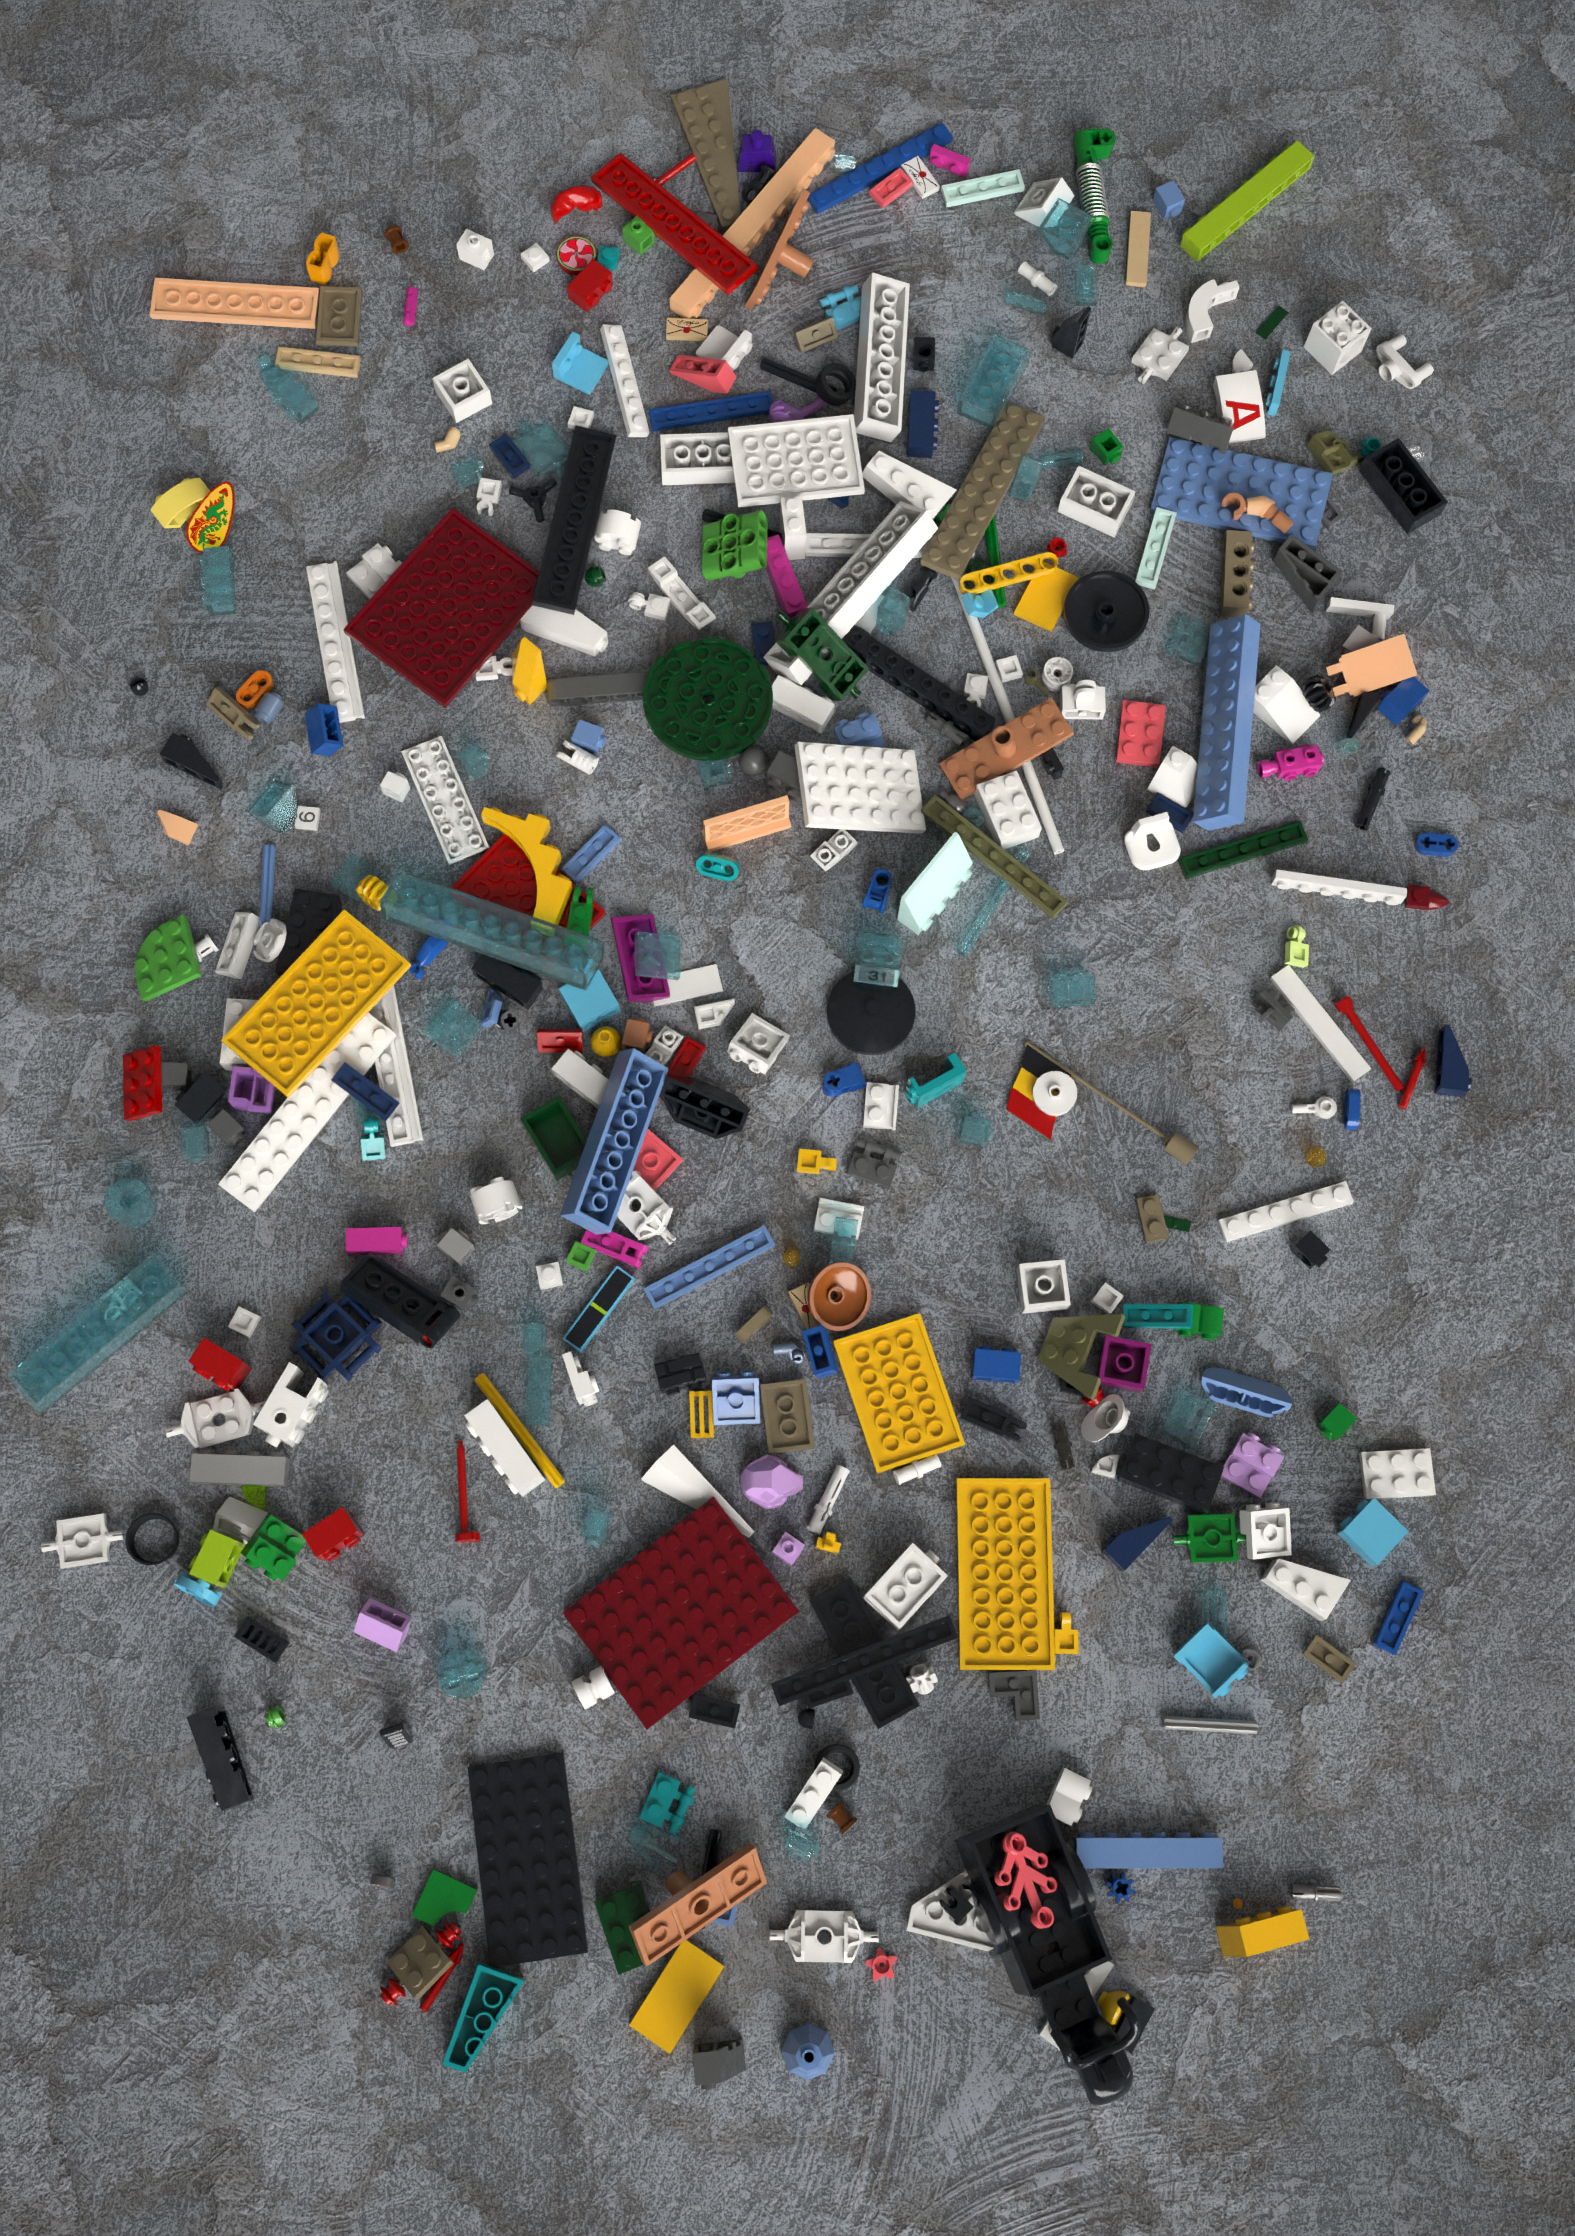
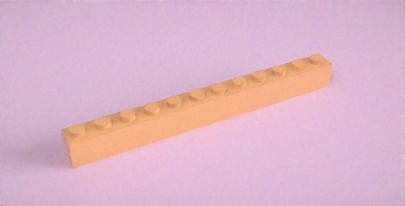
M815 128L726 231L723 237L749 257L752 249L760 245L764 235L774 228L779 217L782 218L791 203H795L801 191L807 189L813 177L821 173L824 164L832 160L835 155V140ZM694 269L670 297V310L681 318H697L706 303H710L719 288L697 269Z

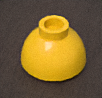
M603 1026L593 1032L590 1043L596 1054L609 1057L619 1051L622 1040L616 1029Z
M1104 1990L1097 2002L1101 2006L1104 2018L1111 2025L1117 2024L1124 2014L1117 2004L1118 1999L1125 1997L1128 2002L1130 2001L1129 1994L1124 1991L1116 1990L1108 1993Z

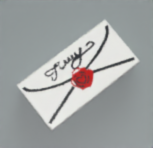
M919 156L901 165V169L913 180V187L922 199L939 191V184Z

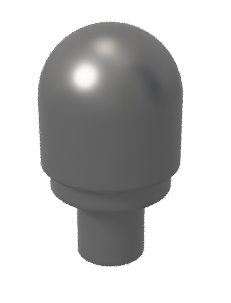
M945 790L938 795L960 815L965 812L966 805L957 795H949Z

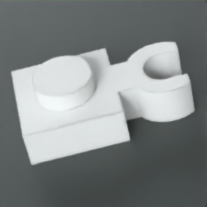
M480 478L476 496L477 501H480L477 504L478 514L481 515L483 508H488L489 516L493 515L492 503L498 504L502 487L501 481Z
M491 656L476 673V680L498 679V673L511 676L512 668H504L506 665H512L511 658L505 657L497 661L496 656Z
M967 673L963 696H967V700L981 708L980 699H985L988 676Z

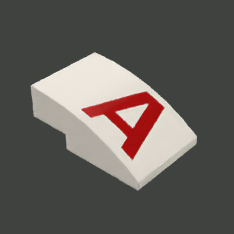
M1257 371L1216 376L1213 388L1217 400L1216 411L1218 418L1220 419V416L1228 417L1235 424L1229 443L1265 438L1264 410Z

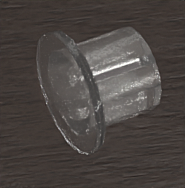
M1419 438L1417 439V444L1407 446L1406 448L1418 463L1422 462L1424 466L1426 465L1425 452Z

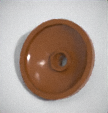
M834 1262L821 1268L813 1277L808 1290V1306L811 1315L818 1324L824 1325L825 1328L833 1331H844L856 1326L866 1315L871 1302V1287L866 1275L857 1266L846 1262ZM832 1291H834L833 1298L830 1297Z

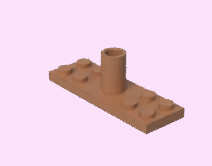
M805 189L801 191L792 206L744 307L750 311L755 304L759 306L770 287L769 284L778 270L775 267L776 263L781 264L803 278L806 277L813 264V258L787 244V240H791L802 220V215L810 204L807 201L810 192Z
M1051 697L1007 724L997 727L990 734L940 762L939 765L957 796L964 800L975 793L977 784L1012 772L1070 738L1074 733Z
M751 1843L695 1881L681 1870L673 1872L668 1877L666 1889L672 1897L629 1926L640 1959L646 1967L767 1884L756 1848Z

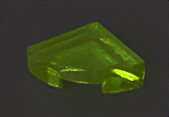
M242 1485V1492L246 1500L255 1508L266 1510L267 1486Z

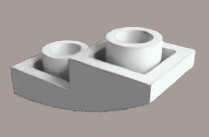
M839 829L827 842L824 841L810 857L826 872L846 856L858 842L845 829Z
M665 1025L653 1040L652 1046L645 1055L666 1066L684 1036Z

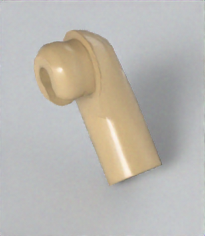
M456 427L448 429L444 440L434 442L437 453L454 449L457 446L461 435Z

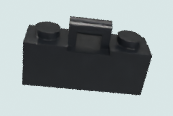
M486 947L471 968L473 975L529 1010L543 990L542 982H540L541 979L532 972L530 974L527 973L531 964L513 953L505 961V956L496 949L492 951ZM513 963L514 965H516L517 967H519L521 970H520V971L516 970L515 968H513V967L511 966V964Z

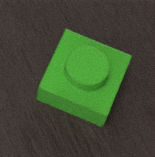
M575 1241L566 1263L587 1272L597 1251Z

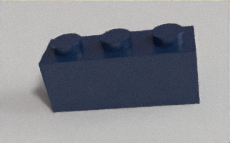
M911 390L907 457L932 458L933 450H937L938 437H934V431H938V419H935V413L939 411V400H935V391Z

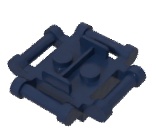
M324 1291L320 1295L321 1299L299 1320H295L291 1324L302 1337L290 1350L295 1355L298 1354L318 1374L317 1377L323 1381H326L335 1370L350 1381L354 1377L352 1374L375 1352L378 1353L382 1349L370 1335L377 1331L383 1322L379 1318L375 1319L362 1305L346 1294L336 1303ZM328 1304L329 1307L306 1329L305 1326ZM349 1305L368 1324L364 1330L343 1310L345 1306ZM365 1341L369 1346L345 1368L342 1363L348 1360ZM308 1342L329 1362L326 1367L305 1348Z

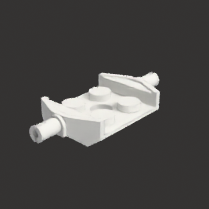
M632 1171L617 1217L638 1240L661 1235L669 1245L672 1244L676 1237L669 1232L667 1225L673 1207L666 1204L640 1176L641 1173L639 1171ZM635 1199L641 1202V1208L637 1212L633 1211L631 1207Z
M237 1388L230 1393L193 1403L187 1402L184 1405L181 1423L165 1428L166 1436L169 1438L179 1434L185 1435L196 1449L248 1436L253 1429L254 1416L261 1411L266 1401L256 1404L250 1403L246 1396ZM218 1414L225 1415V1423L221 1426H215L213 1422L214 1417Z
M796 1909L787 1929L770 1930V1935H777L770 1936V1941L785 1940V1942H788L796 1962L852 1963L863 1941H879L878 1937H871L879 1936L878 1931L863 1932L860 1929L852 1910L823 1911ZM823 1929L831 1933V1940L827 1944H822L817 1939V1934Z

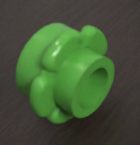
M279 1705L267 1708L268 1713L265 1714V1719L268 1725L280 1728L281 1724L286 1722L283 1710Z

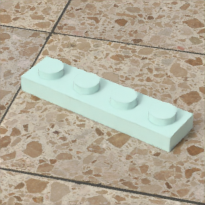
M1020 169L942 185L941 192L946 207L1023 192L1025 185Z
M1156 507L1135 580L1139 586L1155 590L1176 512Z

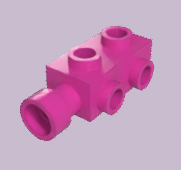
M1304 744L1290 750L1289 748H1282L1275 753L1272 761H1268V759L1258 761L1257 772L1260 778L1269 777L1271 774L1276 773L1277 779L1284 778L1285 781L1293 780L1300 774H1304L1305 777H1311L1316 775L1323 765L1324 757L1322 752H1319L1317 745L1309 746V744Z

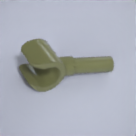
M1030 669L1033 677L1030 678L1025 674L1026 684L1030 686L1035 685L1047 697L1050 692L1038 680V672L1035 669Z

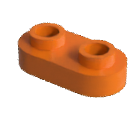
M264 670L253 673L238 689L236 693L237 702L244 709L254 708L260 702L264 693H269L272 689L273 679L271 675ZM261 682H266L264 686L259 685ZM248 697L252 698L250 701H245Z

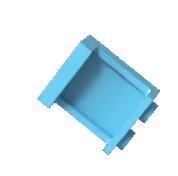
M1208 1620L1173 1655L1179 1663H1182L1211 1692V1696L1214 1699L1218 1695L1221 1697L1225 1696L1232 1688L1230 1684L1235 1679L1240 1681L1249 1672L1246 1669L1249 1666V1662Z

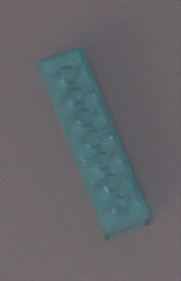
M154 1252L8 1373L7 1377L36 1411L45 1413L186 1295L189 1290L162 1258Z

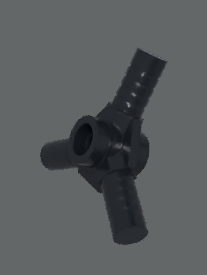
M551 478L541 487L536 486L526 490L510 486L509 494L522 497L534 509L536 521L543 522L545 519L542 506L547 497L546 493L555 487L557 482L554 478Z

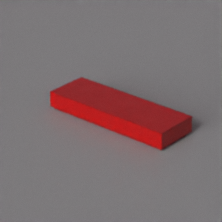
M686 1036L668 1067L667 1075L690 1077L705 1052L706 1046Z

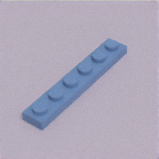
M765 1225L643 1288L653 1309L656 1310L775 1247V1243Z

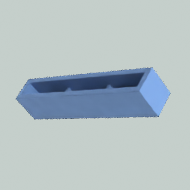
M1080 1832V1837H1073L1074 1851L1080 1858L1084 1868H1223L1222 1838L1215 1837V1832H1200V1837H1191V1832H1176V1837H1167L1166 1832H1152V1837H1143L1142 1832H1128V1837H1118V1832H1104V1837H1094V1832Z

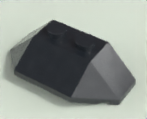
M667 1075L659 1095L676 1123L715 1139L742 1131L751 1110L735 1094L694 1077Z

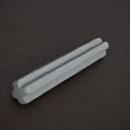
M1176 1716L1163 1717V1728L1170 1730L1257 1734L1258 1732L1257 1721Z

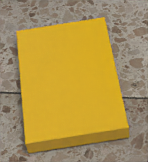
M1042 561L1045 567H1053V565ZM1056 567V570L1051 574L1031 579L1014 611V615L1052 632L1064 610L1066 596L1074 583L1079 580V577Z

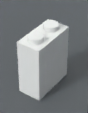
M802 496L780 498L782 544L789 560L805 559L806 526Z

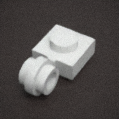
M634 592L629 596L628 602L632 609L641 610L643 607L645 608V616L665 621L671 603L670 598L650 593L648 601L644 599L645 596L638 592Z

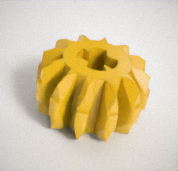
M372 875L362 879L356 888V892L362 901L378 911H383L389 907L395 898L393 891L388 885Z

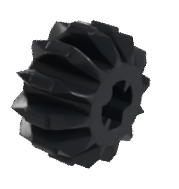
M1318 674L1312 676L1301 686L1303 696L1314 711L1321 713L1335 704V692L1323 676Z

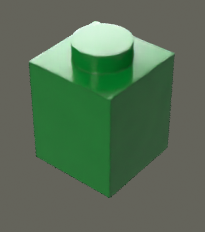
M1338 1403L1316 1426L1320 1429L1319 1433L1325 1439L1334 1442L1348 1430L1357 1418L1343 1405Z

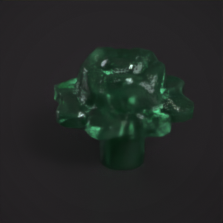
M981 557L970 559L965 568V574L986 569L989 563L983 561Z

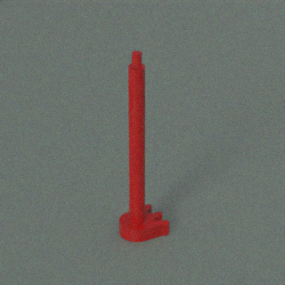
M458 1441L457 1468L460 1533L455 1535V1542H479V1533L468 1532L465 1448L463 1447V1441Z

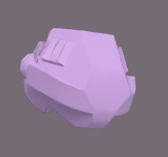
M767 1454L751 1462L743 1469L740 1476V1487L743 1494L750 1501L765 1509H772L781 1506L790 1495H795L803 1489V1476L787 1468V1463L780 1459V1457Z

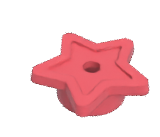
M878 1948L875 1958L865 1962L866 1965L873 1969V1980L876 1981L882 1976L894 1978L892 1966L897 1957L886 1956L883 1950ZM884 1963V1967H880L879 1964Z

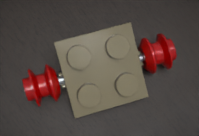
M445 1921L446 1928L443 1931L436 1930V1940L425 1927L421 1926L386 1962L398 1977V1979L389 1978V1986L387 1988L380 1987L382 1991L380 1997L387 2005L390 2006L393 2003L397 2006L396 1999L399 1996L406 1997L404 1987L418 2000L454 1964L443 1950L444 1946L446 1948H454L453 1941L455 1939L462 1940L460 1936L462 1930L453 1921L450 1924Z

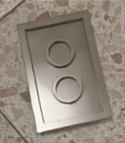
M320 286L316 334L317 346L359 347L363 295L361 287Z
M806 1379L760 1384L768 1454L815 1449Z

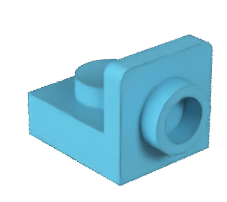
M991 589L986 590L981 595L967 592L961 597L969 616L985 618L998 608V603Z

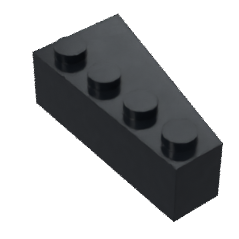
M213 1706L186 1717L198 1747L200 1758L204 1763L207 1780L213 1787V1799L216 1807H220L221 1811H226L254 1800L225 1707Z

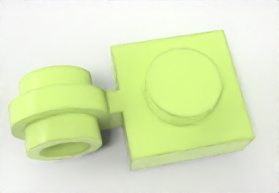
M1299 925L1291 926L1287 931V938L1290 941L1285 943V964L1304 968L1308 966L1309 945L1302 943L1306 932Z

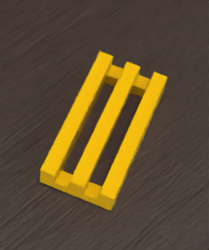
M712 1390L689 1391L691 1439L714 1438ZM707 1396L709 1433H705L703 1397ZM694 1397H699L700 1433H695Z

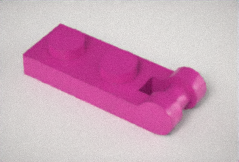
M586 1229L581 1244L637 1269H640L642 1264L641 1258L648 1250L647 1246L612 1231L611 1233L596 1235ZM629 1248L635 1250L632 1257L626 1255Z

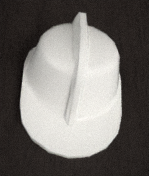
M1111 1394L1106 1396L1085 1416L1081 1424V1433L1087 1441H1100L1109 1433H1119L1126 1427L1131 1412L1124 1407V1402L1119 1395Z

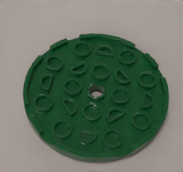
M704 637L702 640L682 642L672 647V650L664 656L659 657L650 669L644 684L643 706L650 729L664 746L686 758L700 761H716L727 759L743 752L759 739L766 729L772 714L773 691L767 671L753 657L750 651L739 644L725 639ZM705 695H711L714 700L711 703L705 704L702 698Z

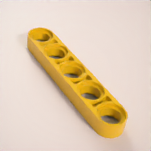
M1045 552L968 573L962 576L959 590L963 595L967 592L979 594L988 589L993 590L1045 576L1056 570L1058 558L1051 552ZM1050 559L1053 562V567H1045L1042 561ZM1023 565H1031L1034 571L1032 573L1025 572ZM1011 570L1014 573V577L1006 578L1003 575V571ZM990 575L994 578V582L988 584L984 582L983 577ZM966 580L972 581L975 587L966 589L963 582Z

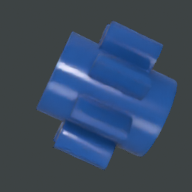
M1124 1872L1120 1874V1878H1117L1112 1873L1111 1877L1113 1880L1110 1883L1105 1882V1885L1109 1886L1110 1889L1106 1895L1108 1897L1115 1895V1903H1119L1120 1898L1130 1902L1128 1895L1136 1893L1135 1890L1131 1889L1130 1885L1134 1880H1125L1126 1874ZM1117 1882L1125 1884L1123 1893L1115 1891L1118 1888Z

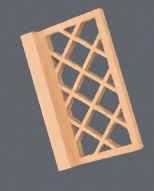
M786 795L704 820L702 836L708 852L791 828L789 798Z

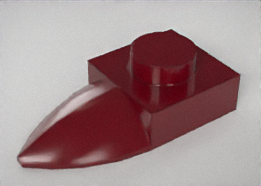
M1408 884L1406 887L1405 908L1435 910L1449 904L1447 898L1438 892L1430 890L1428 886Z

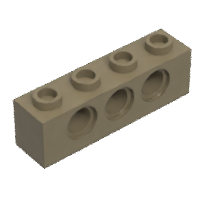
M1226 530L1222 543L1219 616L1236 617L1247 614L1248 610L1251 611L1253 598L1249 597L1250 591L1253 589V578H1250V572H1253L1254 559H1251V553L1254 552L1255 548L1252 532ZM1234 572L1240 573L1242 576H1237ZM1234 591L1239 592L1241 595H1236Z

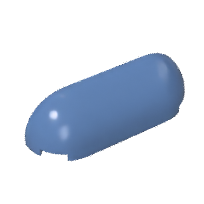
M1217 1367L1208 1368L1203 1372L1202 1386L1209 1395V1398L1216 1402L1264 1417H1273L1275 1414L1287 1412L1292 1406L1291 1396L1284 1389L1272 1383Z

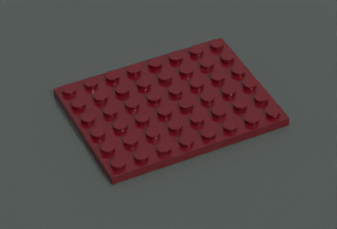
M451 508L347 624L343 631L367 651L446 708L519 625L520 619L531 608L539 571L461 513Z
M712 1497L564 1611L563 1614L648 1730L800 1611L716 1498Z

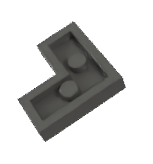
M1036 1670L988 1673L990 1697H1014L1015 1721L1040 1719Z

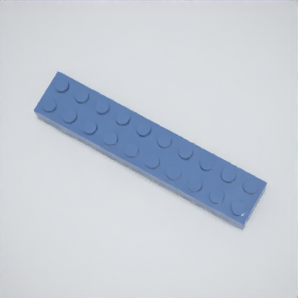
M1246 614L1210 625L1193 823L1208 831L1244 823L1261 625Z

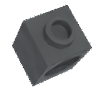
M161 1062L162 1089L181 1091L185 1089L188 1091L191 1087L193 1069L188 1063Z
M224 1109L207 1124L230 1148L241 1143L245 1137L244 1135L247 1133Z

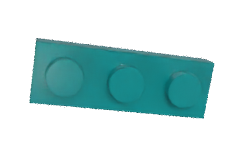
M1124 1304L1123 1306L1125 1320L1122 1326L1124 1328L1192 1329V1304Z

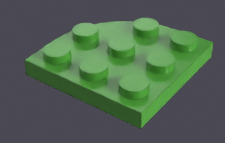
M181 915L160 925L147 936L141 945L135 963V975L141 1000L147 1002L202 976L188 917Z

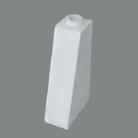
M532 605L520 619L521 628L525 632L594 657L599 651H604L608 645L607 631L577 610L572 615Z

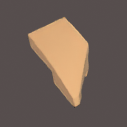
M158 810L157 816L162 823L165 835L189 845L198 824L169 812Z

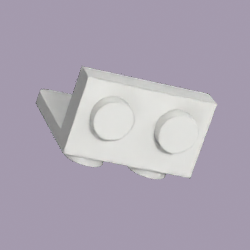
M716 326L696 351V357L726 360L733 371L752 349V333L744 330L738 337L722 326Z

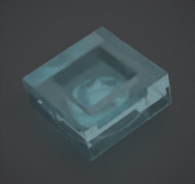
M835 155V167L839 168V171H851V168H856L855 155Z

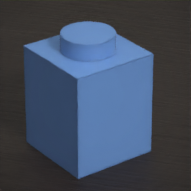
M1173 180L1157 187L1152 201L1163 219L1171 216L1175 217L1182 212L1185 198Z
M579 719L571 740L576 746L597 755L599 749L604 748L606 736H604L603 727Z

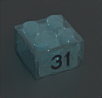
M860 931L853 981L897 987L904 936Z

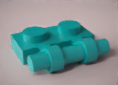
M659 1772L639 1818L660 1828L664 1820L667 1819L671 1821L668 1831L677 1835L680 1826L683 1827L685 1819L683 1818L689 1805L692 1806L693 1795L696 1788L687 1785L683 1794L677 1791L681 1781ZM674 1798L680 1801L675 1814L668 1812Z

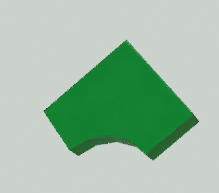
M433 1869L412 1916L435 1926L440 1917L449 1912L459 1911L467 1913L478 1889Z

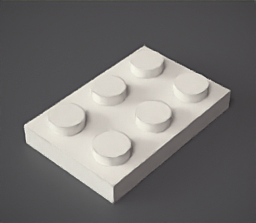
M1430 1448L1359 1453L1364 1499L1436 1495Z

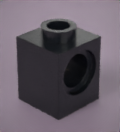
M914 337L913 370L921 372L934 371L935 337Z
M1309 1231L1290 1251L1311 1269L1315 1265L1319 1268L1328 1259L1326 1254L1330 1249L1312 1231Z

